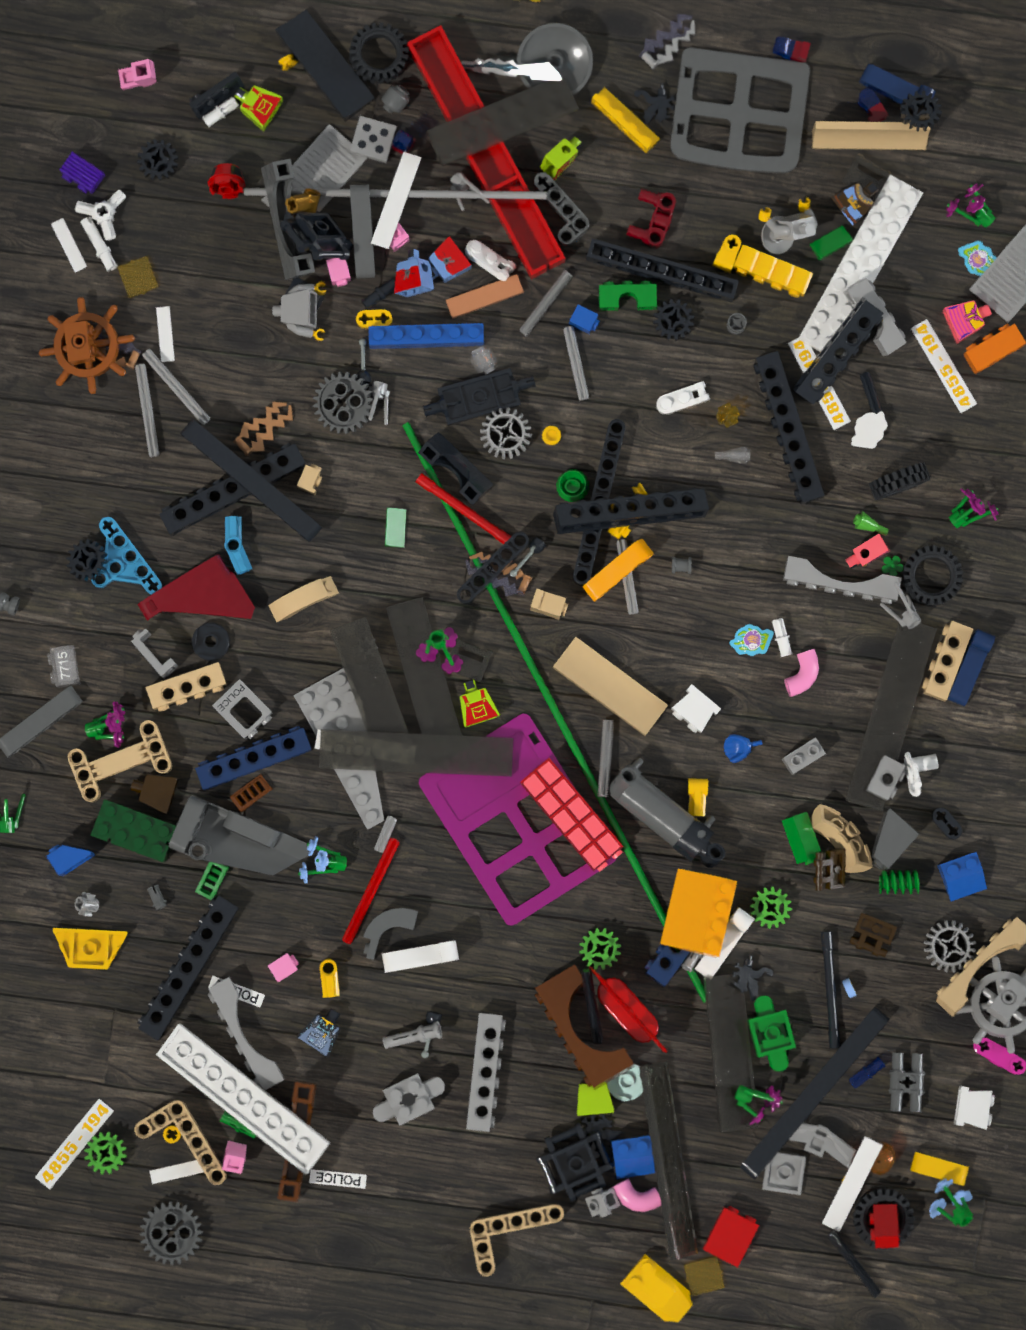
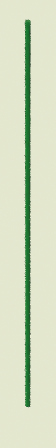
M405 423L402 427L429 478L443 489L433 467L418 453L422 446L410 423ZM441 500L469 555L477 554L454 508ZM479 557L472 559L478 570L483 565ZM492 582L487 589L616 837L623 845V850L664 927L666 914L605 797L597 796L599 785ZM693 968L692 972L687 971L703 1003L709 1001L710 998L695 969Z

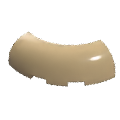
M821 804L818 805L810 819L813 830L830 841L835 849H845V872L859 873L871 869L873 866L867 844L864 845L859 836L860 831L851 821H846L840 816L841 813L835 809Z

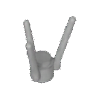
M462 172L456 173L451 178V183L453 184L450 188L451 190L467 191L470 188L472 191L482 195V192ZM456 198L461 210L464 211L465 208L461 198ZM481 198V199L484 200L487 204L490 203V201H489L488 199H483V198Z
M374 381L372 387H369V391H373L369 398L372 395L374 399L368 418L369 421L372 420L378 399L383 400L384 397L385 425L388 424V398L390 391L387 390L388 384Z
M895 582L894 585L907 609L902 614L903 618L901 619L884 603H880V606L894 617L902 628L907 626L908 629H912L920 624L921 619L910 596L906 595L905 597L899 584Z

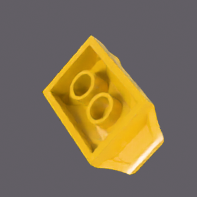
M646 1254L641 1257L620 1283L664 1321L679 1322L693 1305L690 1299V1291Z

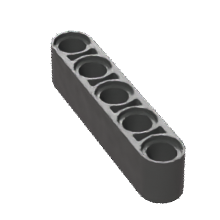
M369 184L350 185L356 279L375 278L373 244H371L373 233Z
M69 686L1 737L0 749L7 758L13 756L79 706L83 700L74 688Z

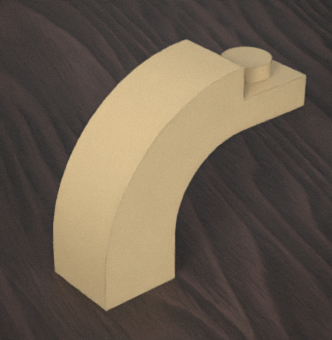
M331 576L306 584L277 599L268 606L276 622L292 617L315 603L333 597L339 592Z

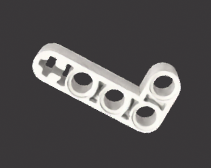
M738 907L728 920L720 957L713 958L704 955L694 969L711 980L755 918Z
M455 940L383 953L382 959L385 973L455 961L459 960Z

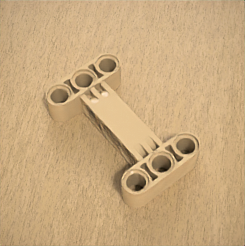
M150 720L142 722L140 733L143 742L89 762L85 752L80 749H73L69 752L68 761L84 800L91 803L99 800L101 792L97 784L98 781L148 761H152L155 770L160 774H167L172 770V761L157 724ZM148 724L154 726V732L150 735L144 732V728ZM159 742L161 744L160 751L152 752V744ZM75 753H81V762L74 763L73 755ZM161 760H166L168 762L167 769L160 770L158 763ZM84 770L89 773V778L86 781H82L79 777L80 773ZM90 788H94L96 791V796L93 799H89L86 795Z

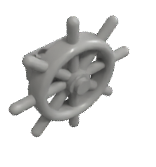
M998 956L992 957L994 973L985 976L980 981L972 977L969 984L974 987L971 995L970 1005H965L957 1014L971 1012L973 1019L981 1028L973 1038L974 1044H979L988 1033L995 1037L1005 1038L1007 1051L1013 1054L1015 1052L1013 1036L1026 1030V1016L1017 1010L1021 1006H1026V969L1020 976L1012 972L1001 971L1000 959ZM993 982H996L998 995H996L986 986ZM981 993L990 999L988 1003H979ZM987 1010L991 1014L990 1017L986 1020L981 1011ZM1013 1016L1021 1023L1011 1027L1010 1018ZM997 1019L1003 1023V1028L993 1025Z

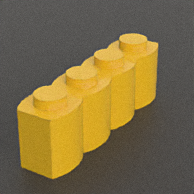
M742 245L733 267L736 269V273L742 276L751 275L754 277L753 280L759 283L768 282L772 288L779 291L785 289L789 291V295L796 298L804 296L813 273L745 245Z

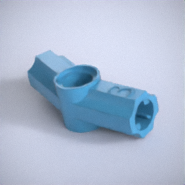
M225 517L224 546L236 574H244L252 570V566L242 545V517ZM237 541L239 547L236 550H230L228 547L230 542Z

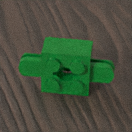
M760 996L754 1002L757 1017L747 1019L755 1052L758 1058L767 1055L770 1067L773 1070L783 1071L789 1064L786 1050L796 1048L786 1010L775 1012L772 999L768 996Z

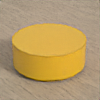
M548 426L542 432V439L547 445H556L561 439V432L555 426Z

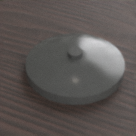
M547 23L533 29L524 38L518 51L517 65L549 62L556 71L546 67H518V70L550 74L557 78L562 77L560 81L531 79V75L528 74L519 75L526 87L534 94L546 99L559 100L576 94L584 87L592 72L593 55L587 39L577 29L564 23Z

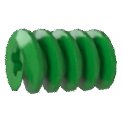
M882 870L881 875H879V894L882 893L883 889L886 890L887 894L890 893L891 889H893L894 894H897L898 889H901L902 894H905L906 889L909 890L910 894L916 889L917 894H919V875L917 870H913L911 875L909 870H906L904 875L901 870H898L896 875L893 870H890L888 875L886 870Z

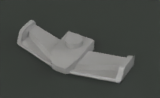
M803 1123L789 1139L790 1141L806 1143L804 1150L821 1158L824 1151H826L848 1169L856 1153L854 1148L832 1133L829 1128L820 1124Z

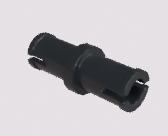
M391 278L379 288H374L371 294L361 300L365 308L369 310L379 301H384L385 297L394 291L395 281Z

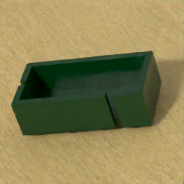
M104 799L91 836L107 842L112 839L110 842L112 844L165 863L170 851L166 843L167 841L170 842L176 826Z

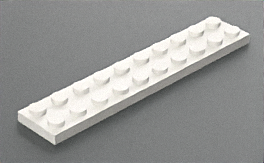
M892 175L889 176L798 340L818 351L824 348L853 310L843 291L865 278L872 283L874 282L923 192Z
M181 1023L177 1025L156 1054L303 1173H309L329 1146L330 1142Z

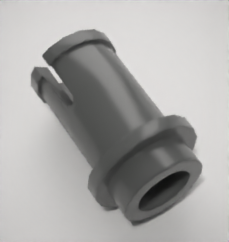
M158 884L147 889L154 904L153 908L156 911L167 906V900H164Z

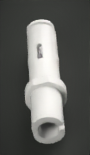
M92 218L83 219L80 223L96 249L97 257L101 258L107 272L116 269L118 265L110 253L111 250L103 241Z

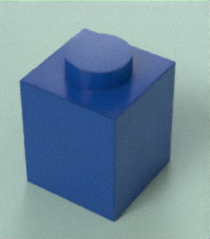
M578 304L569 321V325L590 334L591 330H596L600 321L597 320V313Z

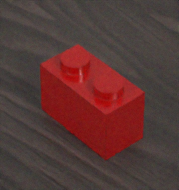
M897 1204L873 1205V1213H869L870 1225L874 1224V1229H871V1241L875 1240V1248H899Z

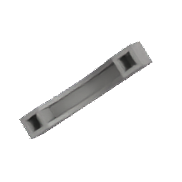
M792 556L787 557L783 580L787 581L788 585L798 586V583L805 584V588L817 590V587L825 588L824 591L828 593L841 591L843 595L854 597L855 594L862 595V599L873 601L874 598L881 599V603L892 604V601L896 602L898 600L899 593L894 583L897 582L900 586L902 579L901 577L882 574L864 582H841L822 574L807 559Z
M228 977L208 988L210 991L208 996L211 1002H216L219 1007L217 1013L222 1021L226 1020L228 1027H226L228 1034L231 1038L235 1037L237 1041L235 1046L239 1054H244L247 1059L244 1063L248 1071H253L256 1076L253 1079L254 1082L266 1090L285 1080L277 1063L258 1053L245 1038L238 1019L239 993L231 978Z

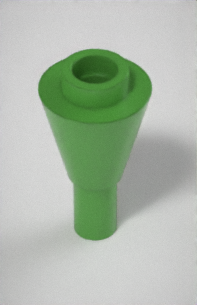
M864 511L860 514L857 513L853 521L855 529L876 531L884 536L887 535L889 530L879 525Z

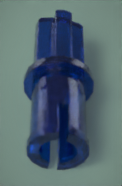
M877 1057L866 1067L863 1066L861 1071L849 1079V1082L854 1088H858L869 1078L873 1079L872 1076L886 1066Z

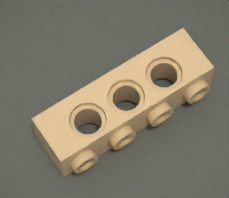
M951 621L949 625L945 624L942 635H945L944 639L938 643L935 650L938 655L936 660L932 659L928 669L931 671L930 676L925 678L922 685L924 689L923 694L944 702L947 701L973 628ZM950 638H955L958 641L956 648L949 646L948 640ZM943 656L950 657L951 664L949 666L942 663ZM937 673L944 676L942 684L937 683L935 680Z
M217 662L147 686L146 690L152 708L154 710L158 709L161 712L169 709L171 704L176 703L178 706L187 703L189 698L199 699L205 697L206 692H220L224 690V686L227 683L221 665ZM203 677L210 678V684L207 687H203L200 684V680ZM185 683H191L192 690L189 693L182 691V686ZM167 689H172L174 691L173 698L165 699L164 692Z

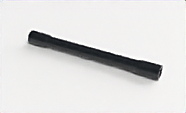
M821 932L829 1024V1048H840L833 961L832 932Z

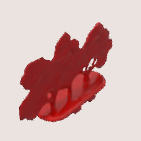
M589 967L601 982L597 989L600 1003L623 1029L637 1042L645 1043L653 1040L664 1053H667L666 1048L656 1038L659 1029L656 1018L626 984L614 977L604 980L599 973Z

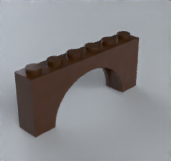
M573 965L536 987L537 993L535 997L540 1005L544 1003L547 1010L544 1012L549 1021L554 1020L557 1026L554 1029L559 1038L563 1036L567 1042L563 1044L567 1052L574 1054L576 1060L573 1062L577 1069L584 1071L586 1076L583 1079L587 1086H592L596 1090L635 1066L625 1048L612 1052L598 1051L584 1044L573 1031L570 1021V1007L575 994L584 986L582 985L584 983H582L583 978H581L576 965Z
M296 1081L292 1100V1113L311 1126L317 1083ZM286 1158L280 1180L278 1199L298 1202L303 1172Z

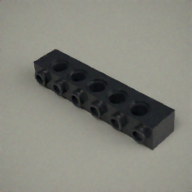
M862 297L794 385L793 389L795 392L813 405L815 402H819L824 396L825 389L832 386L835 382V376L838 372H842L846 368L848 359L856 355L861 342L869 338L871 329L882 321L884 313ZM862 317H867V323L862 326L859 325V320ZM854 332L856 334L855 338L848 341V334ZM838 348H844L842 355H835V351ZM832 363V368L829 371L823 370L825 364ZM819 378L821 380L818 386H812L814 379Z

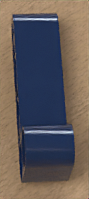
M867 64L859 80L865 87L901 105L903 99H907L909 93L914 96L915 91L919 95L925 91L927 96L932 93V99L936 94L928 86L920 85V87H917L872 64Z
M979 629L974 632L947 700L965 707L985 658L994 644L995 636Z

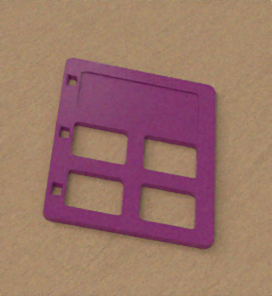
M520 714L419 779V786L501 917L510 926L522 921L599 872L597 869L593 871L586 863L566 877H562L545 851V846L563 834L554 823L541 832L534 833L517 806L519 801L530 795L520 782L548 758L553 761L572 784L531 717L527 714ZM533 732L540 741L536 745L533 744L529 737ZM504 812L522 838V843L492 863L486 864L469 839L468 834ZM528 856H533L549 881L550 886L522 905L514 908L498 885L496 877ZM612 857L606 861L607 866L615 862L616 859Z

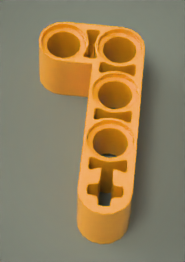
M639 539L589 580L582 588L595 602L637 566L647 561L654 555V552L643 539Z

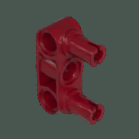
M641 189L638 200L653 204L656 207L649 225L650 228L645 230L629 225L626 235L640 239L650 248L657 249L663 244L666 232H668L676 199L671 193L658 192L656 194ZM669 199L672 205L665 207L662 205V201ZM658 235L660 241L654 243L650 240V236Z

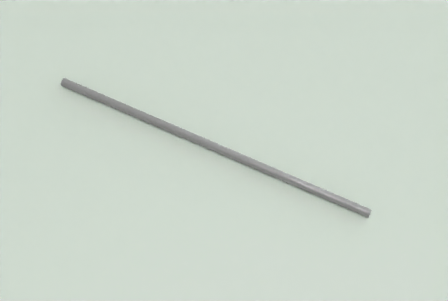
M244 188V195L267 196L265 188ZM291 188V196L303 194L305 189ZM314 189L321 193L320 196L350 197V189ZM369 189L370 197H388L390 191ZM410 190L407 198L547 199V192L481 191L482 195H479L475 191Z

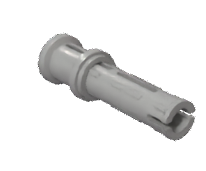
M438 1021L434 1022L433 1025H420L416 1030L383 1037V1044L385 1049L416 1041L424 1043L428 1039L436 1037L440 1039L442 1038V1029Z

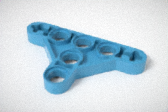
M111 517L102 518L99 528L106 537L104 552L108 556L104 557V559L108 563L103 564L106 570H101L100 573L105 575L106 580L103 584H97L95 580H91L93 585L98 588H104L112 581L141 584L152 595L156 591L149 590L151 586L148 581L145 584L143 583L152 574L154 577L150 579L154 584L158 582V590L163 588L159 578L116 521ZM106 521L108 523L113 522L111 527L114 531H116L117 529L119 530V532L114 533L111 536V538H109L108 535H111L112 533L108 529H103L105 527L104 523ZM117 536L124 537L125 543L122 546L115 545L114 540ZM134 551L136 559L131 562L127 561V552ZM114 562L121 565L118 573H113L110 570V566ZM141 566H145L148 569V573L144 577L137 574V569Z

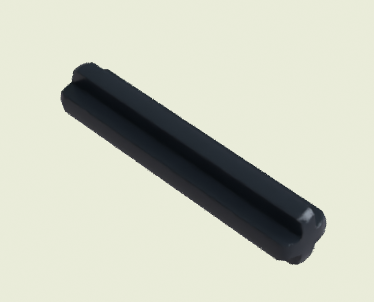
M870 372L860 374L871 412L875 414L883 412Z

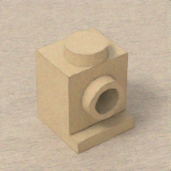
M311 464V466L305 465L297 488L316 495L317 491L314 488L315 486L319 487L322 477L320 474L322 468Z

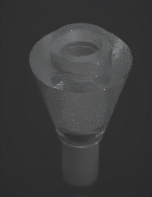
M747 446L727 452H715V459H727L728 461L747 465V461L751 459V452L747 450Z

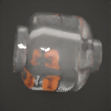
M483 345L471 352L472 356L469 360L477 373L484 372L488 374L495 370L494 365L497 364L498 360L490 347H484Z

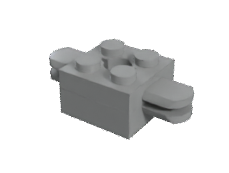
M418 1073L383 1090L387 1100L374 1107L373 1116L379 1122H385L396 1117L399 1126L435 1109L431 1099L443 1093L445 1088L444 1082L439 1077H432L422 1082Z

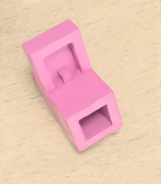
M150 59L133 62L131 67L118 70L121 89L123 90L138 86L147 87L156 83L154 62Z

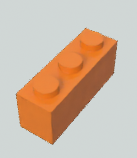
M1006 324L998 329L1000 332L993 336L991 333L982 339L984 342L979 345L973 343L966 348L967 352H965L964 357L974 374L986 369L1026 344L1015 324L1011 326Z

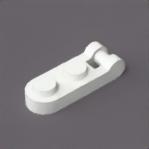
M477 240L468 242L465 248V254L469 259L501 281H506L509 273H512L516 268L514 262L507 261Z
M702 381L662 395L657 400V410L661 414L667 415L709 401V394H706L705 382ZM698 391L699 397L694 398L692 392Z

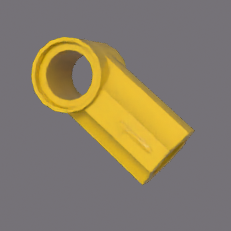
M689 778L688 812L692 816H705L708 779Z
M324 959L320 964L323 998L340 996L337 964L332 959ZM327 962L332 963L334 966V970L331 973H326L323 970V965Z

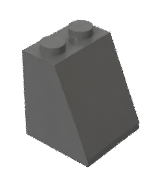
M887 809L883 813L871 852L872 864L879 870L889 869L919 835L892 809Z

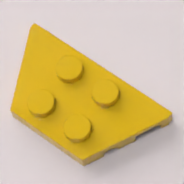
M53 928V933L57 938L68 968L108 969L128 935L126 931Z

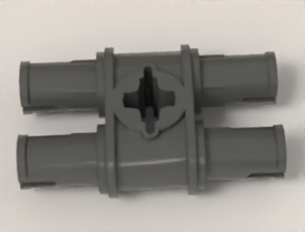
M893 1052L892 1070L889 1072L890 1089H888L889 1093H891L890 1111H902V1096L905 1092H908L910 1094V1112H921L922 1095L925 1093L924 1075H926L925 1071H923V1054L912 1053L911 1071L905 1072L903 1070L904 1053ZM908 1077L909 1080L915 1083L909 1084L908 1088H905V1085L899 1083V1081L905 1080Z

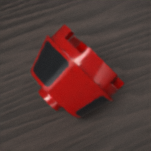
M229 163L215 166L208 179L209 191L212 195L215 193L222 195L223 199L237 198L238 193H243V188L245 187L241 169Z

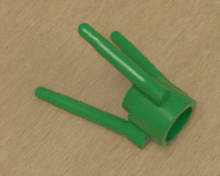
M25 794L21 795L14 821L13 817H8V799L4 800V817L0 816L1 833H14L15 828H18Z

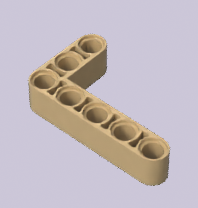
M173 1101L136 1124L135 1134L139 1138L145 1139L174 1122L208 1180L214 1185H219L226 1180L227 1173L225 1170H222L223 1165L183 1101ZM174 1104L182 1106L181 1114L173 1112L172 1107ZM158 1114H163L166 1118L163 1125L156 1122ZM185 1120H189L192 1123L190 1131H186L182 1127ZM141 1124H146L149 1127L147 1135L140 1133L139 1127ZM194 1137L202 1139L201 1147L196 1148L193 1146L192 1140ZM204 1154L212 1156L211 1164L203 1162L202 1157ZM215 1170H219L222 1173V1180L216 1181L213 1179L212 1174Z
M549 1204L474 1220L470 1225V1233L479 1273L483 1276H490L495 1270L489 1236L559 1222L564 1216L562 1207L558 1204ZM552 1208L560 1210L561 1214L558 1218H552L549 1215ZM539 1212L542 1216L541 1220L533 1222L530 1218L531 1214ZM515 1215L522 1218V1223L519 1226H515L511 1222L512 1217ZM496 1219H500L503 1222V1227L499 1230L494 1229L492 1226L493 1221ZM476 1223L484 1225L482 1233L474 1232L473 1226ZM481 1242L488 1245V1250L484 1253L477 1250V1245ZM483 1262H490L492 1268L490 1271L484 1272L481 1269V1264Z

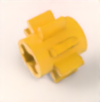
M629 526L609 528L608 532L615 538L620 539L621 536L626 538L631 530L628 528Z

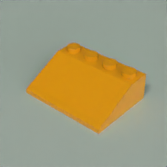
M677 869L660 944L713 958L720 957L737 881Z

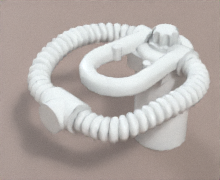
M909 752L905 753L903 765H905L904 770L906 771L905 774L908 779V788L911 795L917 797L921 793L922 783L919 772L938 769L936 754L911 758Z

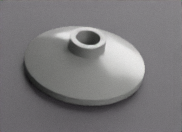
M774 216L772 218L778 219L782 218L783 216ZM766 223L762 229V243L766 250L773 254H782L793 244L794 240L773 239V233Z

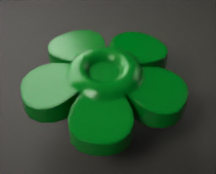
M894 556L892 560L890 557H885L883 560L885 565L881 569L885 574L889 572L890 576H897V572H902L904 566L898 564L900 562L898 556Z

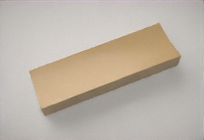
M816 121L812 130V148L926 150L930 127L928 126L925 132L923 128H920L919 132H917L916 127L909 129L910 124L904 125L903 122Z
M577 637L574 638L553 666L556 671L644 736H646L668 706Z

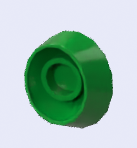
M567 470L558 477L556 490L564 500L577 502L587 495L589 480L579 470Z

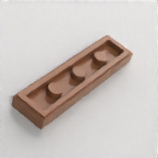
M516 274L508 277L506 281L499 280L447 299L446 303L453 319L524 293Z

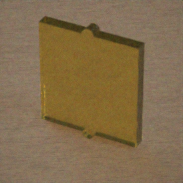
M147 256L135 261L130 260L129 263L118 267L129 298L140 294L145 295L146 292L159 288Z
M716 1256L684 1265L687 1276L686 1282L689 1283L692 1296L725 1288L721 1275L723 1271L720 1270Z

